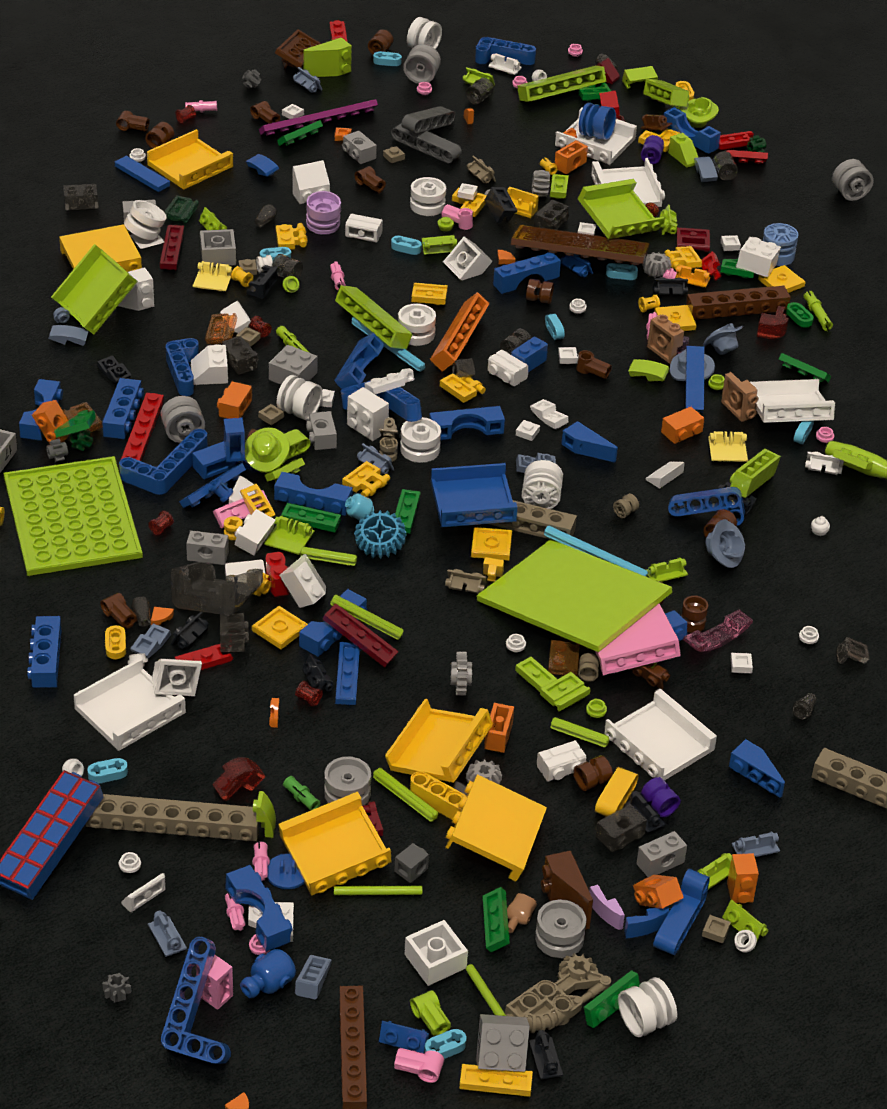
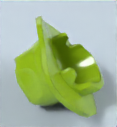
M705 97L692 99L687 102V107L681 106L679 109L686 113L687 120L693 128H703L719 112L718 106Z
M275 428L259 429L248 437L245 442V459L252 468L259 472L267 473L277 470L285 462L290 451L288 438Z

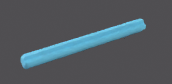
M355 317L352 318V324L367 335L373 333ZM381 340L386 349L417 371L421 372L425 369V363L406 349L391 348Z
M547 526L544 531L546 537L643 576H648L647 570L552 526Z

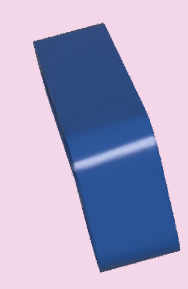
M483 37L476 46L475 61L479 64H486L490 60L491 55L497 53L505 56V61L509 57L518 60L520 64L532 65L535 63L536 47Z
M193 338L170 341L166 344V361L178 393L182 396H190L194 393V376L188 362H191L199 354V343Z
M737 487L675 495L670 499L668 506L669 513L673 516L711 512L721 509L728 510L731 513L738 512L741 516L736 518L737 526L743 522L745 515L742 493ZM734 494L738 499L733 501L728 496ZM716 497L719 499V502L712 503L709 499ZM698 500L701 504L694 506L691 504V501Z
M691 869L686 871L681 885L684 898L673 904L656 934L653 947L672 955L677 953L706 900L709 876Z

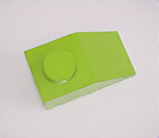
M684 133L670 137L668 153L685 167L694 166V158H698L693 141Z

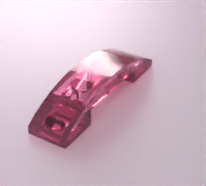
M737 610L725 616L723 623L703 633L697 630L684 636L683 640L696 651L714 650L739 636L752 624L753 620L741 610Z

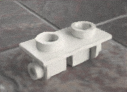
M497 53L491 55V60L493 61L488 65V67L495 70H501L514 75L522 68L518 60L507 57L505 61V56Z
M808 452L805 468L821 472L822 466H825V473L837 475L838 473L841 474L844 461L833 457V455Z

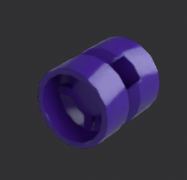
M655 135L647 137L641 151L642 160L645 162V158H648L650 164L659 162L664 149V141Z
M661 777L648 781L641 791L643 798L647 803L651 804L652 809L660 817L671 815L680 805L681 800L679 796L670 789Z

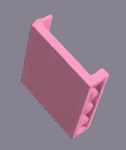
M657 604L600 652L595 651L599 658L603 675L681 656L679 639L660 604Z

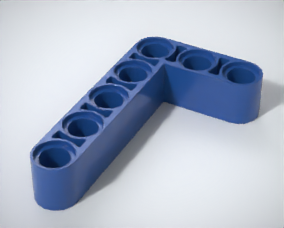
M367 382L341 390L344 409L347 410L348 396L362 387L365 388V383ZM398 387L375 394L388 402L389 409L406 421L414 422L422 419L420 400L403 388Z
M204 429L193 430L157 467L134 458H122L119 461L121 480L155 494L166 493L193 465L192 453L208 447L207 432Z
M196 937L190 943L162 1032L161 1042L169 1050L210 1063L224 1064L231 1057V1050L228 1045L190 1033L216 950L215 944L210 939ZM205 942L207 950L204 954H200L198 947L201 943ZM195 965H198L200 973L193 977L191 970ZM191 987L193 995L189 1000H186L184 992L187 988ZM184 1010L186 1018L183 1022L179 1023L177 1015L180 1011ZM176 1033L179 1040L176 1045L172 1046L170 1037ZM198 1040L200 1042V1049L194 1053L192 1043ZM216 1047H221L222 1056L219 1059H215L213 1055Z

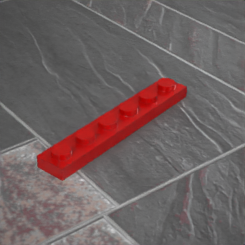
M146 393L122 458L130 457L142 461L163 405L164 395Z

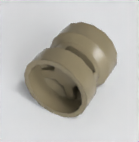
M393 437L382 438L380 440L379 453L381 455L386 454L391 458L392 462L397 459V439Z
M630 493L613 504L614 512L620 518L627 517L630 512H635L639 508V501Z
M586 653L580 657L578 675L582 680L594 681L597 679L600 662L597 655Z

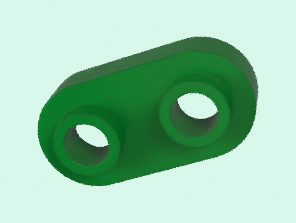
M796 302L787 305L786 314L800 327L807 328L813 324V315L803 305Z

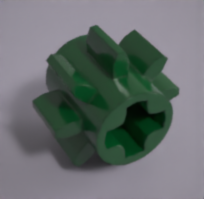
M759 135L749 138L747 149L750 152L764 153L766 141L764 138H760Z
M86 429L71 433L70 441L73 443L72 448L81 451L88 449L93 443V438L89 436L91 431Z

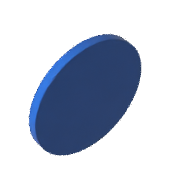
M281 854L270 860L267 879L275 887L293 889L305 883L296 867L295 860L292 859L290 854Z

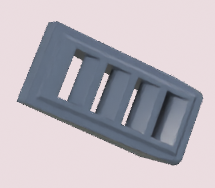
M314 955L309 956L296 980L295 994L297 996L317 999L329 971L331 959Z

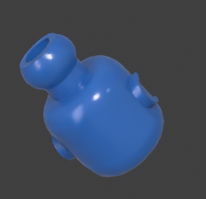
M274 949L267 954H260L251 967V977L244 978L240 983L242 992L248 998H254L258 996L260 990L263 993L272 994L283 988L295 977L296 969L294 962L286 952L280 949Z

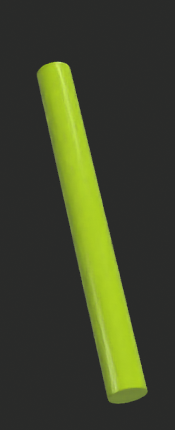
M334 886V895H422V886Z
M469 964L466 967V971L494 1015L506 1016L474 965Z

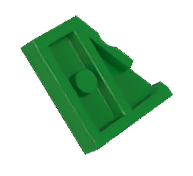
M603 82L599 87L591 85L580 88L579 95L584 101L600 100L599 93L610 92L611 90Z
M723 259L720 272L726 275H738L745 279L753 278L754 272L736 267L738 259Z
M88 410L80 411L75 417L55 429L56 438L89 429L96 418L94 410L89 412Z

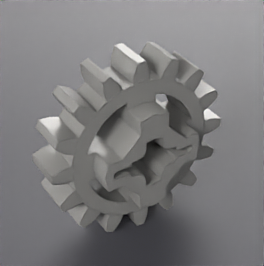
M457 652L456 662H451V685H455L456 695L466 696V686L472 683V662H467V652Z

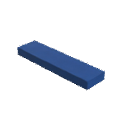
M128 156L115 161V167L157 192L170 186L169 180Z
M686 346L685 409L692 407L697 412L703 413L704 347Z
M340 642L335 704L356 705L360 648L354 643Z

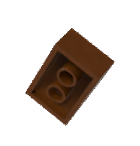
M571 850L547 855L545 857V865L542 866L543 880H541V888L543 893H547L550 901L561 899L577 904L586 916L585 930L590 929L593 898Z

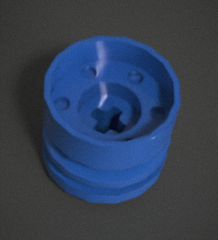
M586 103L579 117L580 134L608 140L615 128V109L613 107H600L598 104Z

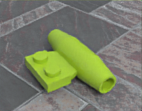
M830 441L827 444L825 454L833 455V457L843 460L844 466L869 476L887 479V460L849 444Z

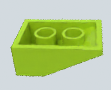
M338 38L304 49L303 70H307L313 77L340 76L351 72L352 45L343 38Z

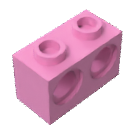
M214 955L201 998L218 1010L233 996V973L231 965ZM198 965L196 966V976L200 973Z

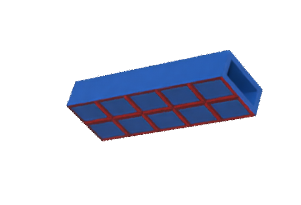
M63 770L0 859L1 886L29 899H34L104 798L101 786L93 780L88 781L75 772L70 773Z

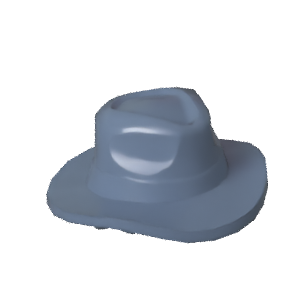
M730 323L715 330L706 338L703 347L711 344L719 355H724L738 347L736 333L743 326L735 328Z
M686 349L676 355L670 364V374L677 381H686ZM704 354V379H707L714 373L715 364L710 356Z
M725 519L720 520L715 525L713 532L709 533L705 540L707 552L721 565L734 568L741 562L745 551L744 538L733 523Z

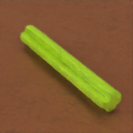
M338 595L333 596L330 603L332 606L335 603L353 617L395 639H400L402 636V628Z
M382 768L374 771V779L430 822L438 818L437 810Z

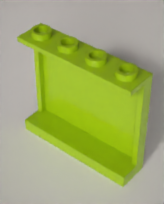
M634 179L583 187L578 197L579 202L608 239L657 231L661 227L664 217L654 218L633 191L637 184Z
M94 244L51 298L66 310H69L70 314L85 329L95 334L138 281Z

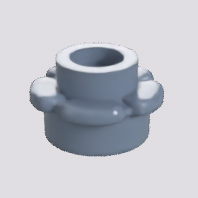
M63 307L56 309L53 313L54 320L57 323L67 322L70 317L69 310Z

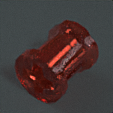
M187 105L186 108L178 109L175 112L177 120L181 123H184L189 118L193 119L196 117V111L192 105Z
M254 316L249 324V328L259 332L260 337L268 336L272 329L271 325L265 323L260 316Z
M161 511L156 519H152L148 524L154 534L160 535L167 526L173 525L174 520L169 512Z
M302 681L296 689L295 696L303 698L311 706H315L322 698V690L314 689L309 686V683Z

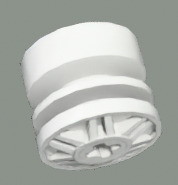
M290 375L283 381L279 389L276 402L277 408L286 411L288 414H294L303 420H309V413H316L320 406L323 393L322 387L313 382L305 381L303 378Z
M546 460L534 461L529 464L525 470L522 488L524 502L547 509L555 507L559 503L563 481L561 468L557 464Z
M654 977L648 982H642L639 987L633 986L620 992L618 995L621 1016L627 1028L636 1037L652 1033L656 1028H663L665 1025L674 1023L677 1019V1008L674 998L667 985L659 978Z

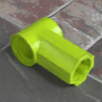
M431 990L410 999L414 1015L417 1018H422L433 1036L445 1033L450 1029L451 1023L441 1010L438 997L434 991Z

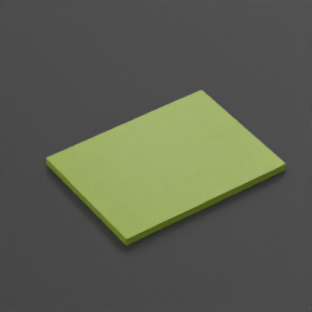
M114 456L4 473V480L27 576L143 558Z
M550 539L477 595V601L600 652L672 593V587Z

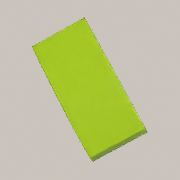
M634 359L628 372L630 376H646L648 381H664L669 367L654 361Z
M259 791L258 800L254 799L253 813H256V822H261V828H265V837L273 838L276 825L275 810L264 791Z

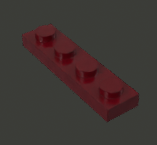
M167 225L160 269L177 270L184 226Z
M336 603L323 617L325 622L384 667L399 652Z

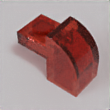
M778 306L776 315L761 314L757 337L777 339L786 334L789 318H786L787 314H784L785 307Z
M240 757L222 766L225 772L212 785L221 798L227 801L241 786L252 791L266 776L256 762Z

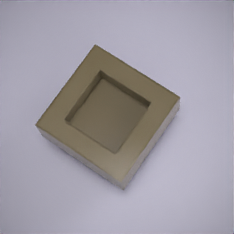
M397 146L383 150V156L390 163L405 159V153Z
M255 259L239 260V267L243 268V271L257 275Z
M248 327L236 335V341L249 347L260 339V333Z
M270 404L258 412V418L273 425L284 418V411Z
M709 915L702 936L724 943L731 922Z

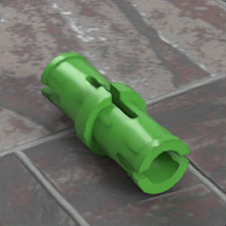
M293 776L285 779L283 786L294 795L296 801H301L310 811L320 806V801L310 793L308 787L302 786Z

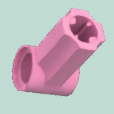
M448 204L444 206L442 217H449L455 223H458V227L463 230L473 227V211L471 209H459Z
M400 1048L396 1054L394 1068L418 1074L419 1078L423 1081L433 1083L438 1080L444 1063V1057L436 1051L430 1050L423 1054Z

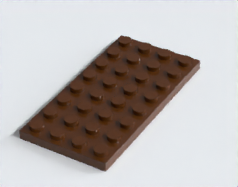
M520 225L511 239V245H515L516 248L520 249L531 247V250L534 251L545 249L549 253H558L559 251L569 256L580 254L583 258L594 256L598 260H607L608 258L614 259V262L618 263L629 261L632 265L644 263L649 250V243L617 238L608 239L603 236Z

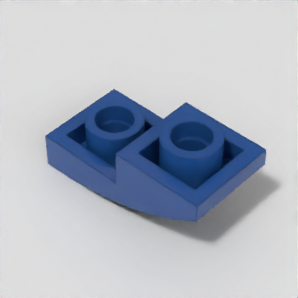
M260 154L246 161L248 167L257 169L259 175L266 177L273 175L279 169L278 165L272 160Z
M669 907L663 909L649 908L646 910V916L626 917L624 931L626 938L639 937L659 930L669 913Z

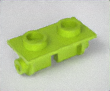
M466 67L467 75L463 76L465 83L475 85L478 81L477 87L486 90L495 86L493 76L489 73H483Z
M669 204L660 213V217H664L661 224L662 235L665 232L671 234L677 232L676 212L670 210Z
M204 207L199 222L207 230H227L226 225H223L213 212Z
M454 235L422 238L423 253L425 255L451 252L457 245V239H455Z
M677 558L670 560L668 565L666 562L651 564L647 570L648 577L658 582L688 576L684 569L686 560Z
M723 853L721 857L703 869L698 870L699 873L710 877L708 889L728 877L732 858L730 853Z
M730 900L722 918L730 921L731 925L738 931H752L757 940L760 935L764 937L768 933L765 924L755 919L742 908L741 904Z

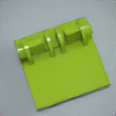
M276 516L275 524L277 525L264 542V545L299 555L302 547H305L315 530H312L308 523H302L298 520L294 522V519L289 520V518L283 516Z

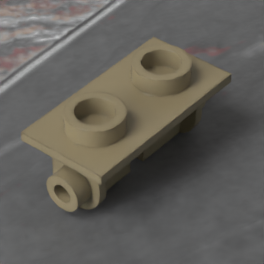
M472 156L474 161L468 163V171L474 176L476 175L483 183H489L491 179L495 182L494 170L490 166L487 167L481 159L478 160L475 156Z
M386 418L384 428L379 429L381 437L400 438L394 419Z
M459 569L447 570L448 578L446 579L445 586H448L449 589L462 591L465 584L467 585L466 592L479 594L486 586V576L480 573H464Z

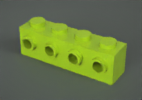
M646 79L644 94L651 97V99L678 109L681 106L687 107L690 97L688 90L662 80Z
M767 449L762 450L732 474L730 487L739 488L742 497L746 498L774 476L781 456Z

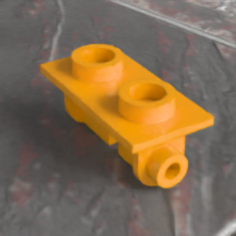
M680 265L676 268L677 274L675 278L688 279V284L706 288L710 280V273H707L706 270L695 268L694 273H691L692 267Z

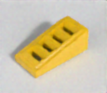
M257 484L240 490L251 515L257 509L255 506L259 504L262 507L257 510H264L265 514L272 518L276 515ZM255 491L256 494L248 496L247 493ZM258 497V501L252 502V499Z

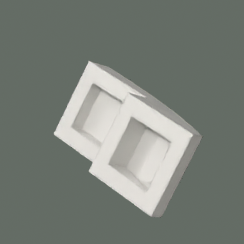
M543 399L530 406L539 419L554 429L568 423V416L556 411L555 404Z

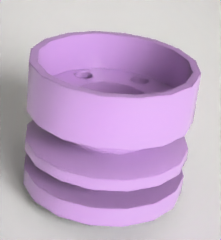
M318 191L308 196L306 201V225L308 229L322 235L337 231L340 227L341 218L340 198L328 191Z

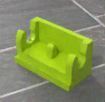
M653 66L624 70L622 82L628 89L630 88L629 84L643 82L646 79L657 80L658 76Z

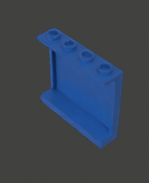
M506 464L432 468L431 485L441 527L515 522L517 520V503L513 502L505 475Z

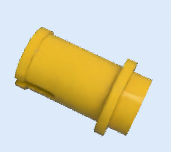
M548 158L540 161V166L545 171H548L550 175L556 174L557 165L555 163H551Z

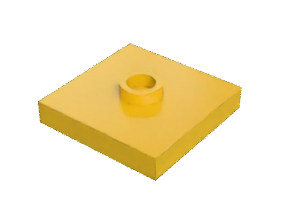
M785 265L773 269L768 277L758 276V280L767 287L785 285L788 293L805 287V281Z
M688 305L655 308L654 312L658 316H668V320L679 324L681 330H696V323Z
M474 527L471 557L509 560L512 530Z
M278 606L253 624L252 631L279 649H282L299 636V632L308 624Z

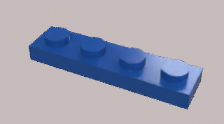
M243 463L218 477L227 486V481L230 479L232 482L237 480L241 476L240 473L246 469ZM214 480L179 501L182 507L190 505L192 508L201 503L200 499L202 497L206 499L215 494L213 491L210 492L208 490Z

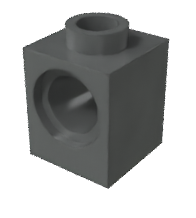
M412 843L395 857V872L411 883L428 869L429 854L423 848H419Z

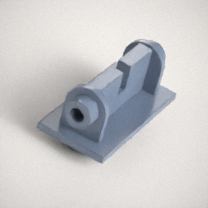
M298 67L299 73L293 76L296 83L301 86L303 85L310 92H316L317 88L322 90L318 77H313L307 70Z
M364 443L362 444L364 450L357 454L360 462L368 461L371 464L374 462L373 465L381 469L380 474H387L389 468L394 470L389 456L386 454L381 455L373 446L368 447Z
M772 831L759 835L758 838L755 836L741 837L738 841L732 843L736 854L754 853V856L757 857L780 852L776 841L779 840L778 834Z
M162 911L155 912L154 921L148 923V926L164 955L167 957L187 949L170 917Z

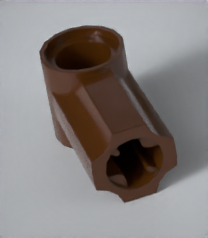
M262 101L250 107L251 115L255 119L261 118L269 124L280 121V115L270 108L267 101Z
M123 111L116 121V126L122 131H126L129 128L147 132L150 124V119L147 117L133 115L130 111Z
M370 166L355 172V180L359 185L366 184L377 193L382 192L386 187V182L378 177Z
M583 350L578 354L576 369L580 373H592L606 379L611 372L612 366L594 358L592 352Z
M116 593L101 600L100 605L104 614L108 617L112 616L122 627L128 629L137 621V616L126 605V601L121 593Z

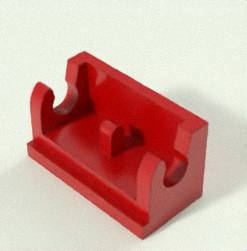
M616 90L599 93L601 106L613 107L616 112V119L621 120Z

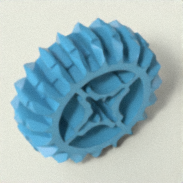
M381 510L377 514L372 511L371 516L365 514V519H360L359 524H356V531L354 533L359 549L364 551L366 556L371 554L373 558L376 555H379L380 559L382 555H386L389 558L390 553L396 555L397 550H401L406 538L405 525L400 517L396 518L395 513L390 515L388 510L385 514Z

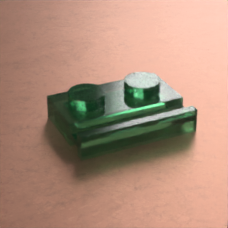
M176 195L164 211L166 219L172 221L183 220V223H186L199 206L198 200L194 202L190 198Z

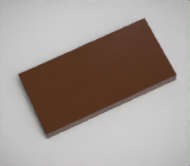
M297 29L276 49L275 54L294 66L302 68L304 49L320 45L321 43Z

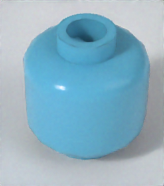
M354 494L346 500L347 514L359 521L360 519H365V514L371 516L372 511L374 512L372 500L361 494Z

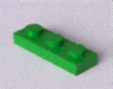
M319 120L284 135L277 142L279 146L283 144L288 146L294 143L295 139L299 141L306 138L308 133L313 135L319 132L318 129L323 125Z
M781 353L779 360L783 362L782 366L790 370L794 367L798 369V373L804 376L812 375L814 376L813 379H819L820 383L823 381L829 383L831 379L828 373Z
M402 489L395 515L396 518L400 517L405 525L406 533L410 534L421 492Z
M287 503L281 516L289 518V520L294 519V522L298 520L302 523H308L313 528L336 532L341 522L340 514Z
M500 887L483 895L486 948L490 952L510 944L506 891Z
M631 970L584 1006L588 1026L595 1028L619 1009L618 995L620 992L633 986L639 987L640 983L637 973Z

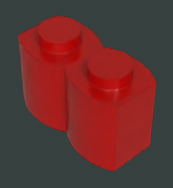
M281 552L266 554V574L269 575L268 580L271 582L270 591L274 596L289 594L288 588L279 576L288 568L285 565V556Z

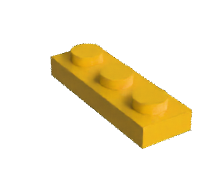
M462 1064L460 1089L530 1096L533 1071L478 1069L477 1065Z

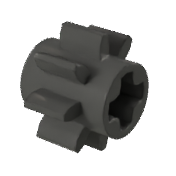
M255 69L252 71L247 70L242 77L245 81L243 84L247 88H256L261 81V78H259L260 73Z
M60 439L51 440L50 445L46 446L48 458L54 459L55 462L64 461V456L68 455L67 445L65 442L60 443Z
M120 973L108 975V982L102 983L105 998H110L114 1003L126 1000V993L130 994L132 992L129 977H124Z

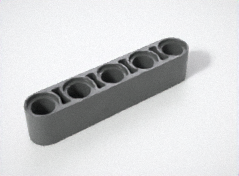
M439 106L407 114L403 118L401 125L404 129L420 133L450 125L454 121L455 112Z
M402 123L391 131L392 137L396 141L446 163H451L462 154L459 145L428 131L414 133L402 128Z

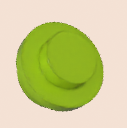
M442 217L438 220L439 229L450 231L454 226V221L449 217Z
M294 276L286 277L283 280L284 290L288 293L296 292L299 289L298 279Z
M718 374L712 375L708 385L714 390L723 389L725 378Z
M600 699L591 700L586 707L588 715L595 718L603 717L607 711L605 703Z

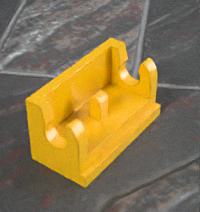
M513 187L508 188L507 192L518 210L515 214L531 218L538 211L539 196Z

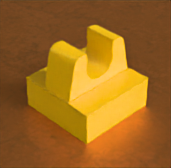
M485 557L483 574L488 576L487 581L495 582L496 576H503L504 560Z

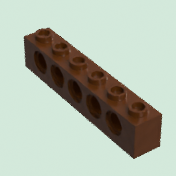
M785 285L688 294L686 305H688L694 320L782 312L786 311L791 297Z
M340 986L342 1109H367L363 986Z

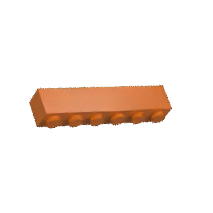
M478 292L464 302L430 358L441 371H444L457 360L489 306V303Z

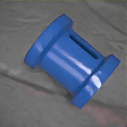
M220 477L215 479L208 488L210 492L213 491L219 496L222 502H225L233 493V489L228 488Z

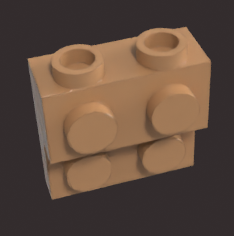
M659 315L650 319L647 347L671 364L672 359L677 354V348L683 344L684 331L680 329L679 324L670 322L668 316Z
M730 372L725 374L721 402L742 422L756 415L755 403L759 399L757 396L758 390L748 380L741 382Z

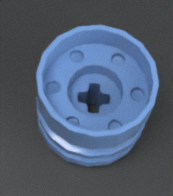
M782 223L768 225L764 230L763 241L773 242L781 247L776 266L791 264L796 253L797 230L790 225Z

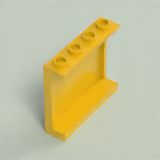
M196 129L147 151V164L184 190L232 168L233 153L230 151L222 154L198 139V130Z
M124 224L59 237L60 251L62 254H66L73 269L94 244L107 253L127 272L142 268L141 256Z
M424 699L385 755L390 770L411 775L421 771L438 780L454 783L493 725L488 709L480 708L478 713L472 716L431 709L428 699Z
M477 774L474 781L469 780L464 792L468 794L467 796L463 795L458 805L461 811L455 813L452 823L455 825L454 827L450 826L445 838L449 840L446 848L449 849L452 842H455L511 869L509 878L517 881L524 870L547 807Z
M358 792L279 824L280 837L292 859L295 860L296 867L311 895L323 893L328 888L344 884L352 878L363 876L369 871L382 868L391 862L390 848L386 849L362 806V799Z

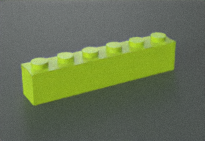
M592 66L517 85L519 100L529 102L606 82L605 69L603 66Z
M340 286L335 299L338 304L389 347L407 349L412 337V333L357 287Z

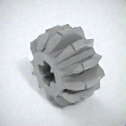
M535 170L532 179V194L546 197L549 192L550 173L545 170Z
M659 252L647 254L643 263L644 273L655 278L663 277L666 269L669 270L671 268L670 257Z
M485 759L483 762L476 760L474 764H470L466 773L467 782L469 780L473 782L477 774L499 785L502 780L499 765H494L493 761L486 762Z

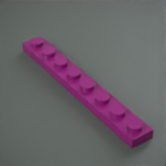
M375 99L263 125L259 131L261 135L271 136L277 131L284 133L289 131L290 128L300 129L304 125H310L319 120L327 123L332 121V118L339 120L345 118L346 115H359L362 111H365V113L372 112L378 103Z

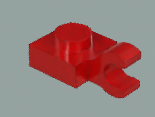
M712 251L702 259V269L713 275L715 280L719 279L721 274L717 267L720 263L717 255Z

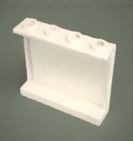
M578 118L568 128L572 127L576 130L577 138L557 131L555 146L563 148L577 140L588 146L587 157L611 164L635 140L637 126L616 119L611 137L608 140H603L595 136L581 135Z
M645 158V165L643 167L602 169L599 161L592 162L591 176L595 185L634 179L637 184L633 191L647 208L662 207L665 193L661 189L660 181L657 180V175L654 173L653 166L648 158Z
M819 379L750 382L758 390L757 396L759 399L755 403V409L763 423L834 420L835 402L833 400L825 401L819 392Z
M141 658L74 694L75 710L118 751L186 713L185 698L181 694L175 697L166 694H154L152 676L143 669V660Z
M662 689L654 692V699L651 703L614 724L607 719L604 733L609 736L610 741L631 757L637 765L646 770L651 777H661L664 780L714 751L717 738L712 731Z

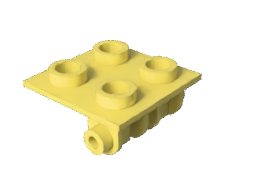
M202 261V263H198L199 272L193 287L216 291L227 290L232 273V267L229 264H220L219 266V263H217L215 268V264L212 262L210 268V262Z
M714 431L710 433L708 440L711 460L719 462H748L745 445L747 435L743 434V432H734V435H732V432H730L729 437H727L726 431L724 436L723 432Z

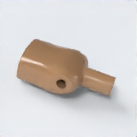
M518 893L513 902L507 907L508 919L510 920L508 922L509 933H513L518 924L526 925L529 923L531 915L537 906L533 898Z

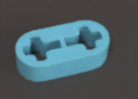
M375 52L373 54V62L377 65H401L402 57L398 53Z
M394 236L391 239V248L395 251L412 255L421 253L422 243L419 240L403 236Z
M288 247L266 248L260 251L262 258L271 255L273 263L291 260V250Z
M610 263L607 265L606 275L615 279L635 280L638 275V268L629 264Z
M546 315V327L553 339H563L565 336L564 328L557 315Z
M801 421L795 432L794 442L800 444L805 442L812 430L814 421Z
M121 758L96 762L88 767L89 781L93 780L98 784L122 779L128 774L127 762Z
M453 1029L432 1037L425 1043V1052L430 1051L434 1047L436 1050L439 1049L436 1052H439L444 1059L458 1054L466 1048V1034L459 1029Z

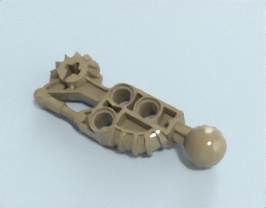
M573 953L572 957L566 955L559 965V980L553 983L549 980L538 982L507 1004L505 1014L506 1016L527 1017L530 1033L545 1029L551 1030L555 1026L567 1024L571 1017L581 1011L583 1003L610 987L611 979L598 973V968L596 964L592 963V958L586 959L584 953L581 956H577L575 953ZM590 988L581 997L569 995L574 990Z

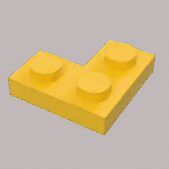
M668 128L660 135L645 131L639 137L638 143L644 144L649 136H659L664 141L663 151L666 152L669 149L670 137L680 132Z
M458 188L452 195V201L463 204L460 209H471L473 217H476L486 204L484 199L487 195L476 193L473 200H465L458 197Z

